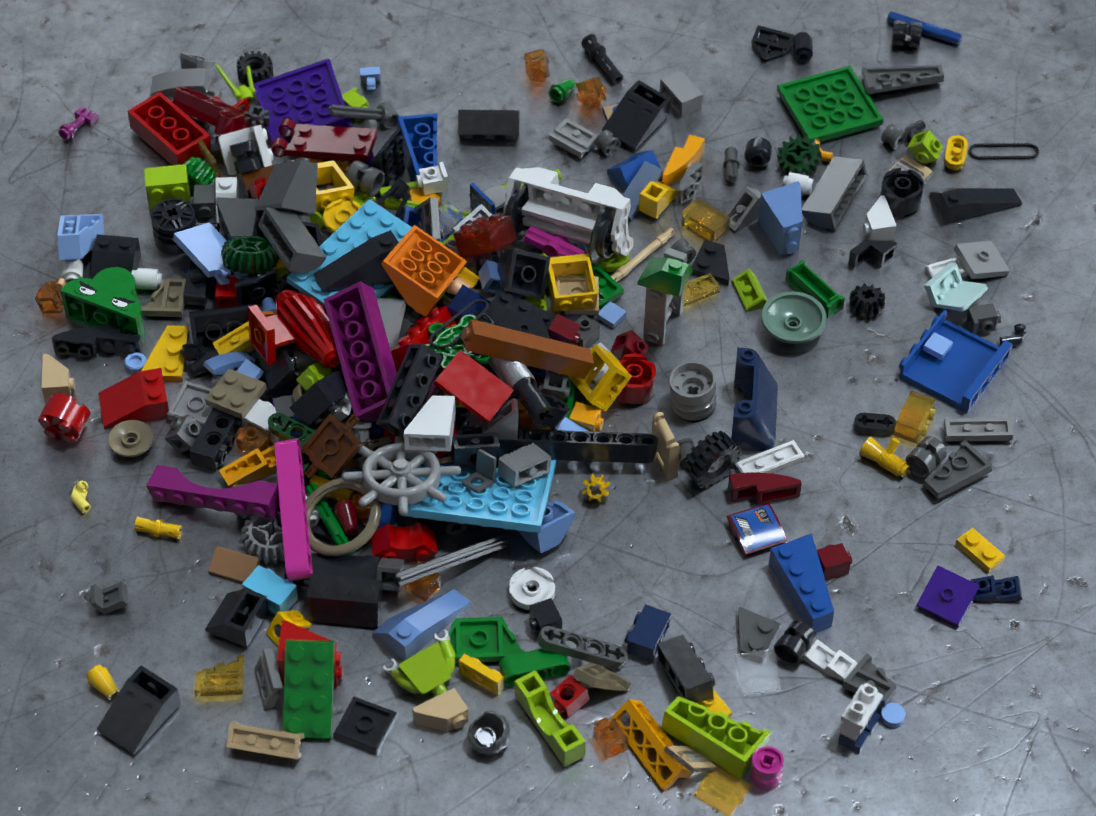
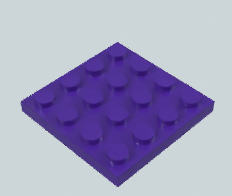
M329 58L253 84L260 106H263L264 111L269 110L270 125L266 126L272 142L276 138H282L291 143L293 137L285 138L278 132L283 119H291L296 124L336 127L351 122L350 118L331 117L328 114L329 106H345Z

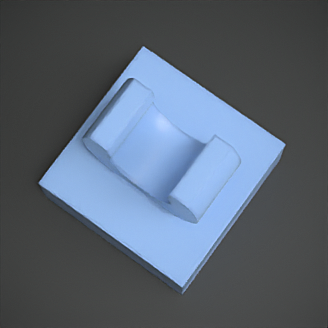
M380 67L360 68L361 84L367 83L368 91L376 90L375 83L381 82Z

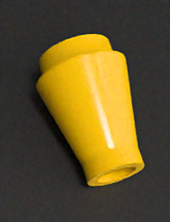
M97 665L87 673L88 684L106 696L108 700H112L118 695L120 690L115 685L106 667Z

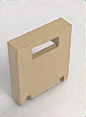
M658 412L653 415L652 435H655L658 439L656 459L666 479L670 480L678 477L680 446L678 442H675L663 412Z

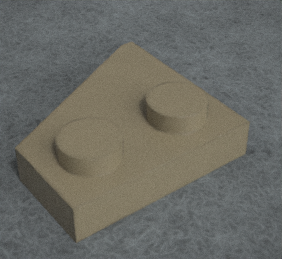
M165 279L160 288L151 295V301L148 305L141 307L142 316L182 317L185 305L184 287L186 279Z
M594 663L577 667L573 674V677L578 679L587 688L629 691L632 682Z

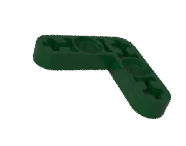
M274 413L268 418L270 433L284 441L296 439L291 436V433L295 430L301 431L303 435L298 438L301 448L315 432V430L282 413ZM301 449L302 457L309 459L308 463L303 464L304 474L312 462L309 456Z

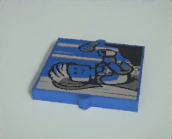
M471 183L469 194L470 208L475 210L482 204L496 218L495 203L474 183Z

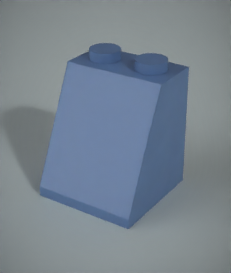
M799 181L761 193L758 222L780 256L799 250L802 229L801 187Z

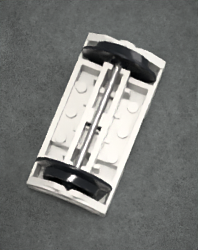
M516 167L508 178L505 192L504 224L512 241H521L527 234L528 229L534 226L553 236L555 234L561 235L568 240L588 245L589 257L594 265L602 264L605 259L610 258L614 253L627 256L633 248V238L629 236L628 231L630 199L622 196L615 188L598 183L594 184L589 193L559 186L558 172L540 167L525 169Z

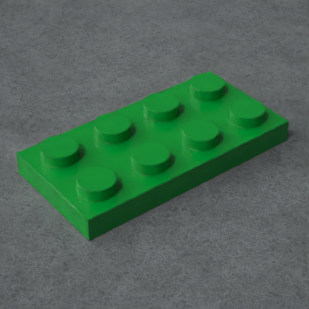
M286 640L283 732L304 733V737L310 738L332 737L335 641Z

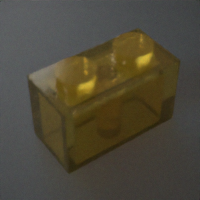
M696 198L682 211L681 226L704 240L717 243L729 232L730 217L712 207L709 203Z
M910 391L896 421L894 436L919 444L922 436L926 437L929 432V421H934L937 414V409L934 408L936 399Z

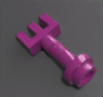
M83 106L74 112L76 120L70 125L63 124L60 127L59 136L64 140L72 139L75 136L74 131L84 123L92 126L98 121L99 114L93 113V111L87 110Z

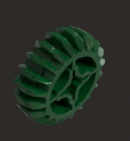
M244 235L243 237H235V239L231 238L224 242L221 250L223 265L233 272H240L241 274L265 273L277 267L279 256L266 237Z

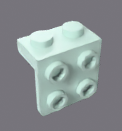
M951 262L924 285L932 307L957 311L967 310L974 301L982 297V294L988 290L986 284L962 281L957 263Z

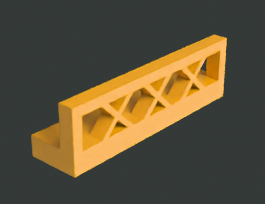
M628 699L610 718L662 790L667 791L678 778L688 779L694 773L689 764L682 759L683 757L679 751L677 752L678 756L667 747L674 746V744L642 701ZM626 712L631 716L630 727L624 726L620 721V718ZM636 730H641L644 734L643 744L636 743ZM649 748H654L657 751L656 762H651L648 759ZM662 766H668L673 773L666 781L661 776Z

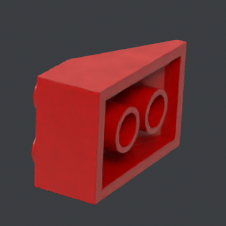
M161 368L139 371L98 393L104 429L114 428L117 424L127 420L148 422L168 418L169 407Z

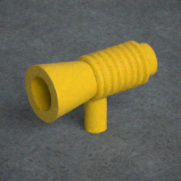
M869 437L860 449V456L877 462L878 465L897 477L901 476L903 478L910 468L906 461L894 454L900 443L896 438L891 439L885 450L873 437Z

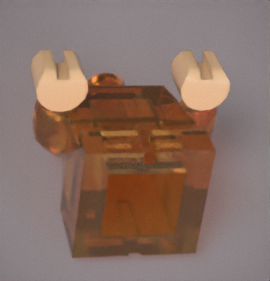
M60 278L55 279V281H48L38 290L35 300L42 314L62 313L63 301L60 290L66 284L65 279Z

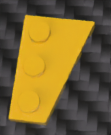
M167 325L141 371L161 368L164 381L183 382L186 360L180 356V350L184 344H188L189 326Z

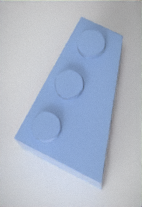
M103 214L60 216L57 234L59 260L74 262L84 257L93 249L96 235H104Z

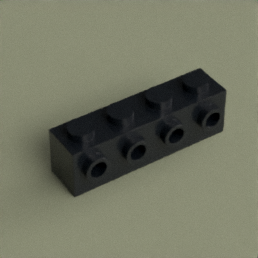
M423 343L409 345L376 422L378 426L395 437L404 436V430L423 407V401L431 389L434 375L439 370V364L442 359L441 355Z

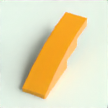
M275 444L262 452L257 448L221 468L219 472L228 487L232 488L233 485L251 483L276 474Z

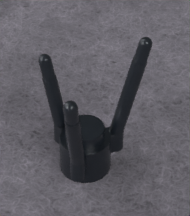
M398 178L390 189L375 203L380 205L390 195L397 200L403 198L395 215L399 218L406 202L411 197L408 193L411 188Z

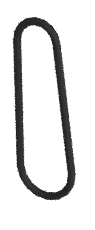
M482 299L470 302L429 337L430 345L438 349L454 345L461 338L462 332L451 343L446 345H436L432 342V339L475 303H484L486 307L474 319L478 320L488 310L489 303Z

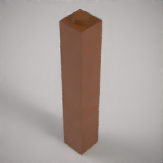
M473 319L470 320L467 327H464L461 334V339L467 351L512 362L518 361L524 365L581 379L586 378L594 365L591 350L588 348Z

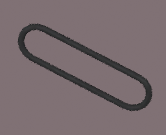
M981 143L970 146L969 154L976 159H1031L1038 156L1039 149L1031 143ZM1031 146L1036 149V154L1031 156H976L972 153V149L974 147Z

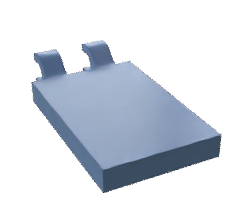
M210 222L174 233L173 240L208 278L214 276L220 285L229 283L226 276L231 275V270L223 265L221 257L222 246L227 240ZM233 272L238 279L247 277L246 273Z

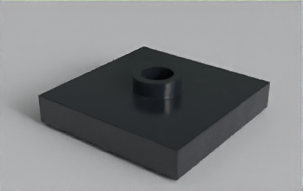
M539 308L497 320L498 326L550 339Z

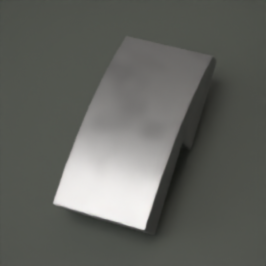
M698 161L686 171L680 182L678 203L680 205L694 196L695 185L699 184L703 178V165Z

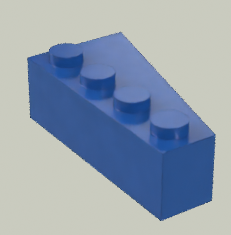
M812 533L771 548L769 566L802 621L809 625L815 633L832 627L834 609Z

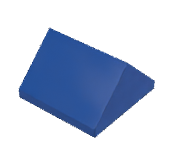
M653 150L639 152L607 169V173L626 190L645 161L659 168L661 167ZM663 174L658 180V182L662 181Z

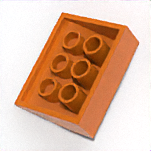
M414 225L383 260L381 265L406 303L417 313L426 317L448 290L455 278L458 277L467 261Z

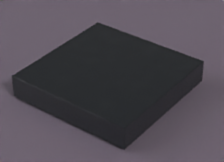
M354 696L335 729L333 738L377 755L397 718V712Z

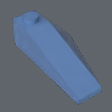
M548 501L540 533L517 531L528 544L540 553H543L560 544L576 515L564 503Z
M452 589L389 618L372 635L405 661L432 640L435 633L441 632L471 605V602L458 591Z

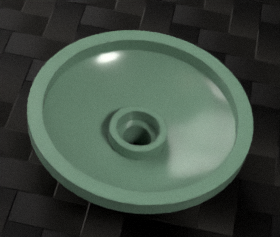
M794 291L783 292L773 296L765 303L762 310V324L765 330L777 340L791 344L806 343L814 340L823 332L826 325V312L822 304L808 294Z

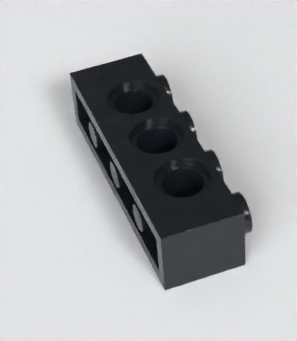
M213 408L190 450L192 465L217 472L220 464H224L229 447H233L237 431H241L243 428L242 419Z

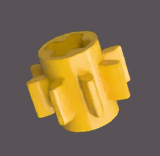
M592 473L590 481L584 479L583 484L588 487L584 488L582 493L589 495V501L597 499L598 502H601L602 495H609V491L605 488L610 486V482H604L603 474L600 477H595ZM598 484L600 486L597 491L592 490Z

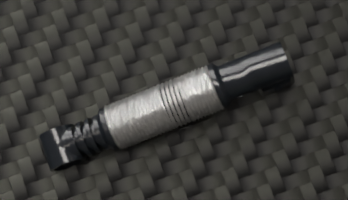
M476 311L474 316L477 317L481 311ZM485 313L477 320L494 324L493 320ZM490 356L488 364L499 379L514 390L511 395L515 399H519L535 423L550 428H558L570 412L569 406L559 398L542 394L537 387L534 376L524 364L518 361L512 362Z

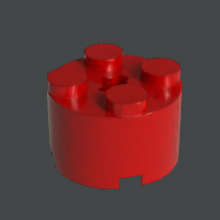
M626 354L622 356L619 362L632 377L616 397V400L620 403L646 404L655 392V364L649 362L644 355Z
M54 393L53 397L50 396L38 418V422L45 429L44 434L48 437L56 438V436H60L73 444L76 443L90 417L89 409L84 404L81 407L77 405V399L69 395Z

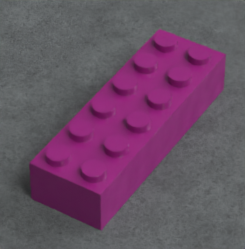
M360 281L323 300L354 415L363 422L371 423L378 420L396 378L397 371L374 288Z

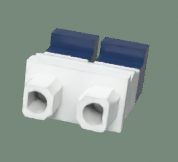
M867 683L861 684L841 717L843 723L838 739V744L860 754L869 739V735L872 734L881 717L875 710L881 702L883 695L877 692L878 689Z

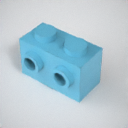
M260 565L255 568L242 584V589L247 588L267 596L269 612L274 615L277 612L288 611L298 599L297 587L292 581L289 582L288 579H283L276 575L273 570L265 569Z

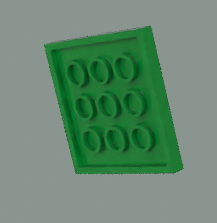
M851 66L777 85V92L804 137L807 135L809 141L814 138L822 142L883 125V117Z

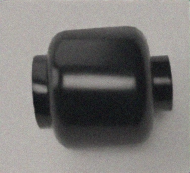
M762 137L750 139L744 153L746 162L753 167L767 165L771 159L772 145L767 139Z

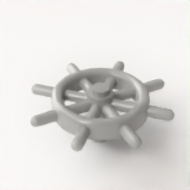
M404 436L395 437L394 444L383 446L374 452L362 446L358 453L367 458L363 464L362 471L345 472L342 474V479L344 481L363 480L367 494L359 500L361 507L367 506L376 499L386 504L398 505L399 514L405 516L408 513V504L420 502L429 496L440 502H445L447 499L446 494L437 489L441 476L458 475L461 473V468L459 466L440 467L439 461L434 455L438 451L405 450ZM421 464H424V465L426 466V468H417V467L420 466ZM379 466H381L382 468H384V469H386V470H376V469H377ZM417 477H428V478H427L425 481H422L421 479H419V478H417ZM378 479H386L381 484L375 481Z

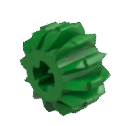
M191 157L184 163L187 168L190 188H194V185H212L214 183L216 172L211 169V165L206 164V161H201L198 157L196 159Z

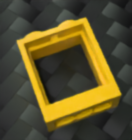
M335 161L317 163V185L333 183L336 188L319 191L316 187L315 212L325 210L327 205L339 199L351 202L354 198L355 188Z
M589 253L550 257L547 280L554 311L597 307L598 293ZM584 274L588 292L558 295L555 277Z
M595 344L591 349L594 365L586 378L581 379L571 376L570 379L591 404L607 411L632 376L611 352ZM606 363L609 369L592 391L589 385Z

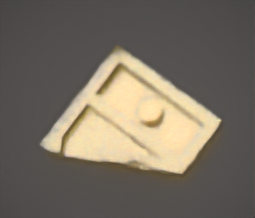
M244 654L237 655L236 661L226 665L224 662H220L212 668L196 672L195 696L244 695Z

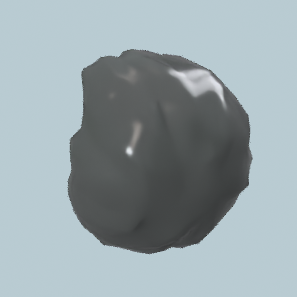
M485 711L469 726L467 733L471 748L478 751L479 754H487L489 756L506 748L511 740L510 724L506 718L495 711Z

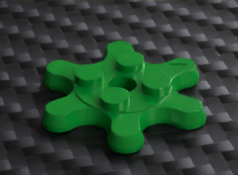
M465 315L457 326L445 327L434 336L436 340L433 343L436 345L451 343L462 332L464 327H467L470 320H474L476 316ZM433 323L428 328L429 333H434L443 324ZM461 338L451 347L444 349L434 348L430 344H425L442 356L441 367L443 370L460 350L480 365L488 363L490 358L487 355L465 350Z

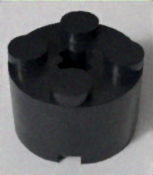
M895 168L884 175L880 196L885 195L891 213L895 217L901 218L904 215L915 212L920 207L923 179L917 172L911 169L902 171L901 168Z

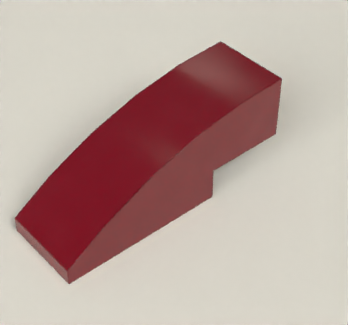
M762 472L730 474L728 480V490L732 502L755 498L757 505L800 497L802 486L800 479Z

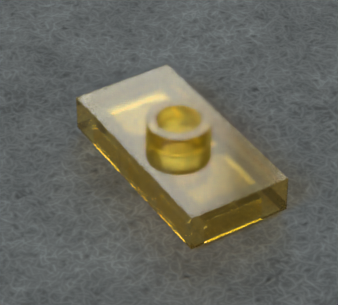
M711 273L686 283L684 306L721 292L720 285Z

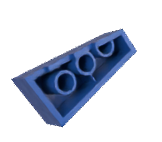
M437 113L398 117L397 128L399 126L402 127V137L404 138L403 158L411 182L416 181L419 169L437 166Z

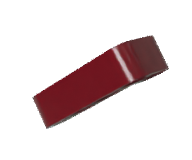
M177 86L175 88L172 102L185 114L215 126L214 132L217 135L242 130L246 116L245 111L187 87Z

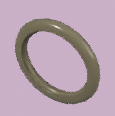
M335 479L321 485L307 498L306 505L311 550L324 556L337 557L347 555L361 548L374 535L381 517V503L376 499L369 503L370 517L365 529L350 542L337 546L326 545L318 541L310 529L311 513L315 505L323 497L339 489H353L365 496L367 491L364 488L363 481Z

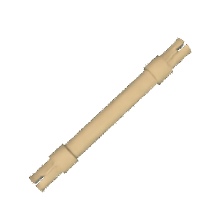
M669 227L664 233L658 235L646 248L625 265L618 268L611 277L616 282L623 279L634 267L675 235L674 229Z

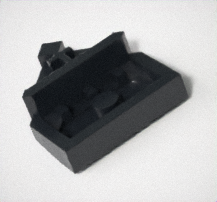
M758 25L752 38V45L763 59L775 58L789 54L795 35Z

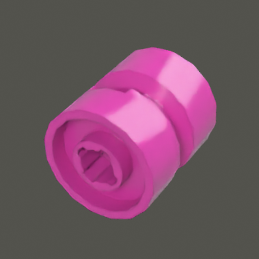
M765 746L757 749L753 754L750 779L756 788L770 791L777 788L781 783L784 757L778 749Z

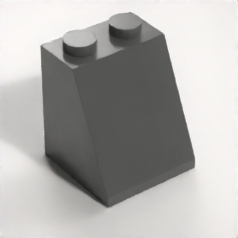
M297 158V161L284 160V163L275 164L258 200L255 211L264 212L265 208L268 207L295 212L297 215L315 214L318 164L309 162L310 159Z
M216 198L220 230L227 241L231 238L243 237L244 235L255 237L261 235V229L258 226L261 216L260 212L255 211L259 199Z

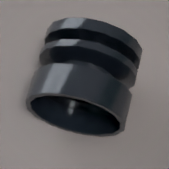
M171 198L163 200L155 205L150 215L155 245L166 254H183L185 252L176 244L173 237L174 233L196 227L194 208L183 199Z

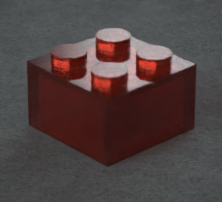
M500 213L491 215L485 220L484 217L471 220L472 223L460 226L461 230L453 234L460 257L462 258L495 252L517 239L510 215L501 216Z

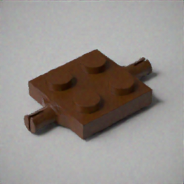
M329 414L301 448L312 462L304 472L308 478L312 479L316 472L321 469L331 478L336 479L364 445L355 437L352 431L353 427L360 421L356 415L352 414L346 423L343 424L336 417Z

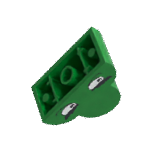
M111 267L100 271L93 279H74L62 287L60 292L67 319L88 327L122 326L124 334L141 335L143 344L146 333L135 279L131 272L124 268Z

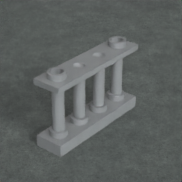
M669 247L666 248L663 258L687 263L686 253ZM685 287L679 297L646 288L643 339L651 343L664 345L666 322L670 314L680 316L683 311Z

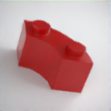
M420 522L406 527L386 524L376 530L371 537L373 556L380 557V560L381 558L402 559L404 563L424 562L429 557L438 553L434 530Z

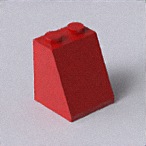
M282 621L277 656L282 686L284 687L285 645L287 639L332 640L291 622ZM335 642L333 688L337 689L338 679L343 678V665H341L342 652H338L337 643Z

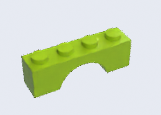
M536 670L515 680V697L563 766L566 767L585 757L586 741L574 724H567L559 715L551 700L548 687Z

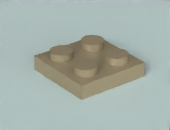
M228 369L207 395L205 403L210 407L244 419L266 391V383Z

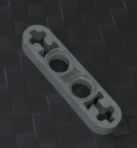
M551 626L543 627L537 637V643L545 650L612 669L622 668L628 657L626 650L621 646ZM566 641L575 643L577 648L569 647ZM588 648H595L599 654H592Z

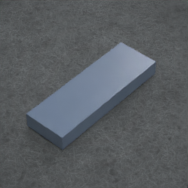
M646 161L643 163L622 195L630 199L631 207L628 220L632 221L639 211V198L642 190L650 181L658 182L663 174V169Z

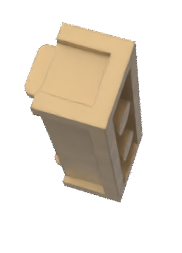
M234 721L229 725L226 747L298 759L302 753L299 750L304 733L295 734L253 727Z

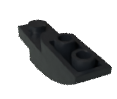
M122 326L82 327L68 330L52 337L54 352L63 355L69 354L97 358L99 351L126 355L131 353L142 354L143 352L141 335L124 334Z

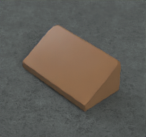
M217 546L208 572L243 583L255 568L260 565L259 558Z

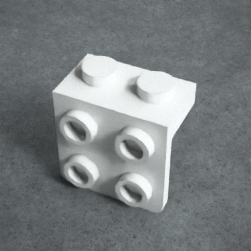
M261 125L219 136L218 141L229 175L236 174L234 167L236 159L231 156L229 145L255 139L258 149L255 154L260 157L262 167L272 165L273 154L266 144V140H268L265 128L262 129Z

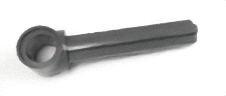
M383 102L377 108L333 105L328 108V114L331 117L376 120L377 123L383 124L389 129L397 126L399 114L390 102Z

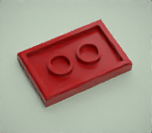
M461 350L433 383L449 396H455V400L486 424L491 421L514 391Z

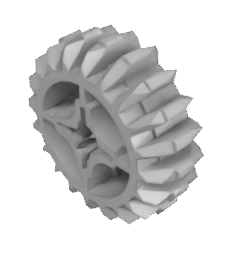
M278 510L274 519L251 516L250 520H245V527H242L241 542L244 551L250 556L259 558V562L264 560L266 565L270 561H273L275 565H277L279 560L285 562L281 512Z

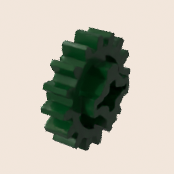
M797 135L796 139L789 137L790 142L783 141V147H778L779 154H777L779 167L783 168L785 174L790 171L792 173H806L810 175L809 170L816 171V165L821 164L820 158H822L820 145L815 143L814 138L809 141L807 135L803 139L800 138V135Z

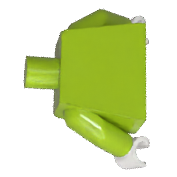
M444 630L445 637L438 638L435 633L436 643L400 664L391 659L394 663L393 667L388 669L383 665L384 670L392 676L400 687L413 694L421 693L423 695L431 690L434 697L448 691L444 682L452 678L451 674L455 670V652L450 642L448 631Z

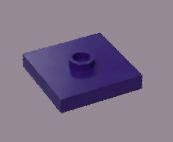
M937 565L916 605L918 608L959 627L980 585Z

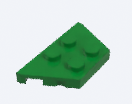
M503 617L455 618L448 633L455 652V663H459V659L464 654L471 658L475 657L481 662H499L505 656L525 652L516 642V637L508 629Z

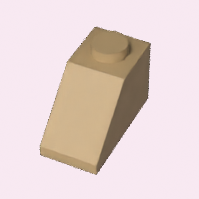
M43 354L42 392L44 401L46 402L50 396L53 397L54 393L71 396V391H75V379L70 377L69 369L49 354Z
M455 688L412 708L415 725L449 732L453 729H459L469 722L468 707Z

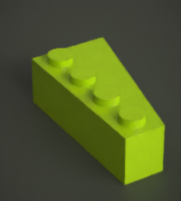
M679 696L664 711L661 729L740 779L752 767L755 751L761 747L768 746L771 735L769 730L763 728L760 731L751 727L752 724L742 721V723L731 720L727 714L710 712L707 710V707Z

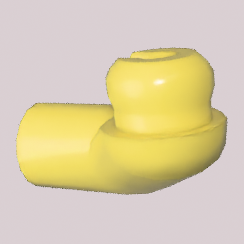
M78 481L73 488L71 501L85 514L91 509V505L85 500L89 486L85 481Z

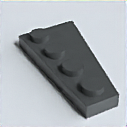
M941 65L862 67V77L867 94L944 82V72Z

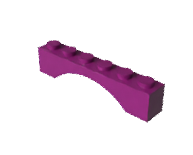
M157 465L146 484L152 499L158 502L164 501L177 505H189L197 508L214 509L219 512L226 511L238 515L245 514L274 519L280 507L277 483L257 480L235 488H208L189 481L180 473L178 468Z

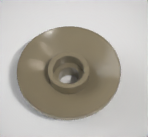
M127 420L117 424L110 431L108 442L114 453L123 457H135L143 454L150 448L153 442V433L151 428L144 422Z

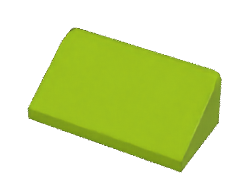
M749 268L731 279L747 312L764 307L768 299L756 275Z

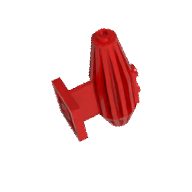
M284 290L276 297V314L266 317L257 305L248 307L249 342L268 366L276 363V347L293 342L299 349L326 368H334L339 365L340 360L328 316L313 297H308L292 290Z

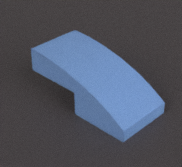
M230 352L204 361L203 366L212 374L224 375L228 369L234 370V367H240L245 359L255 364V359L247 352Z

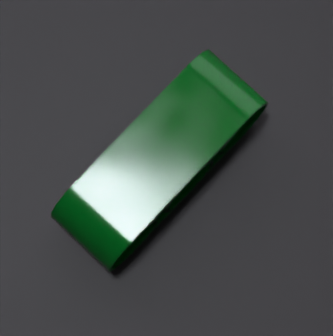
M543 648L508 655L499 661L504 683L509 687L515 686V680L535 670L542 680L564 676L571 670L566 655Z

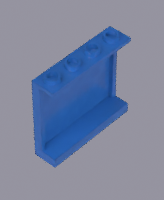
M944 310L940 316H935L930 329L924 330L919 343L913 344L908 357L902 358L899 364V369H901L899 378L968 413L1010 358L1013 344L1005 340L999 347L947 321V311ZM934 332L953 342L951 349L942 360L923 351L924 344Z

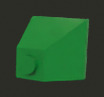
M651 257L637 285L679 297L693 269L689 264L679 260Z

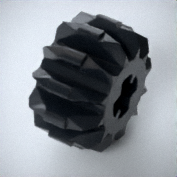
M864 283L862 287L856 285L855 289L850 293V309H853L854 315L860 314L861 319L864 316H868L869 319L873 315L878 317L885 308V293H882L881 287L874 288L873 284L867 286Z

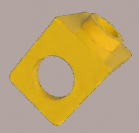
M298 610L281 611L275 615L266 634L279 647L280 638L275 634L276 625H281L282 621H288L302 628H310L312 624Z

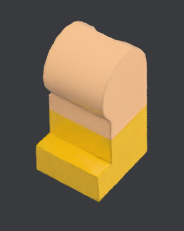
M465 267L452 282L447 293L455 295L458 301L461 302L469 296V291L474 289L480 277Z

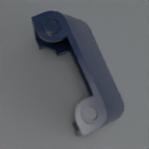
M737 347L734 389L739 387L744 392V398L752 399V401L741 400L735 404L731 439L743 451L764 452L774 448L778 385L755 350Z

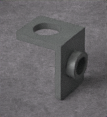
M482 449L477 450L476 472L462 480V485L476 493H480L495 483L496 457ZM480 480L483 484L473 485L471 481Z

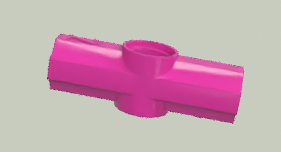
M531 226L525 235L524 242L543 250V253L548 257L588 254V252L569 244L566 237L557 234L553 236L534 226Z

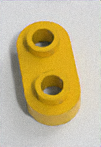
M955 135L948 139L944 164L947 168L960 170L964 167L968 147L966 138Z

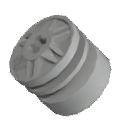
M691 361L682 363L672 370L669 377L671 407L675 414L687 420H701L708 417L714 411L717 404L715 373L711 367L701 362Z

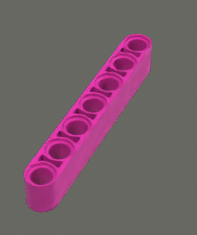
M298 438L275 442L285 568L289 582L310 578V574L313 573L302 453Z

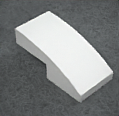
M818 639L803 658L811 666L841 681H844L858 664L840 649L836 653Z

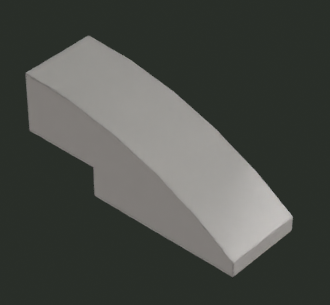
M206 68L180 69L155 75L152 77L150 96L161 92L166 97H173L177 86L187 87L199 93L207 94L210 75Z

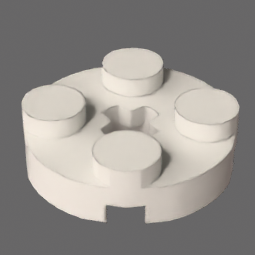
M532 567V570L520 569L510 579L509 597L522 609L530 611L531 604L549 598L554 599V579L548 571L542 568ZM529 586L532 588L533 586H536V591H528L527 587Z

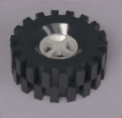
M723 431L713 432L711 436L709 434L705 436V439L698 441V445L696 447L693 446L692 452L686 456L687 460L684 461L685 466L683 469L700 488H709L710 485H716L717 481L721 482L725 475L728 476L730 474L729 471L736 467L735 463L740 460V447Z

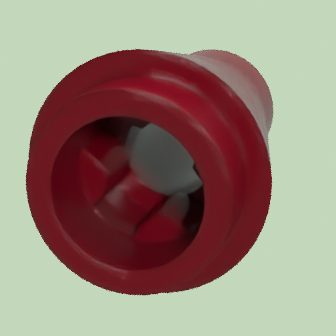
M351 500L338 502L335 505L334 514L345 530V534L349 536L356 534L359 531L356 505Z

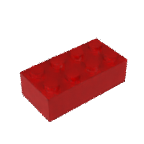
M161 92L156 93L127 111L130 128L172 166L183 165L191 157L195 159L197 157L200 159L205 157L201 153L202 150H200L199 144L207 155L210 154V135Z

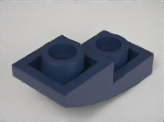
M994 575L971 579L972 582L980 585L973 599L974 601L998 603L1023 600L1019 576L995 580Z

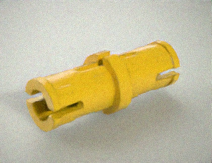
M137 517L135 520V531L150 533L154 537L165 536L178 540L182 535V531H179L182 530V525L165 523L162 519L155 521Z

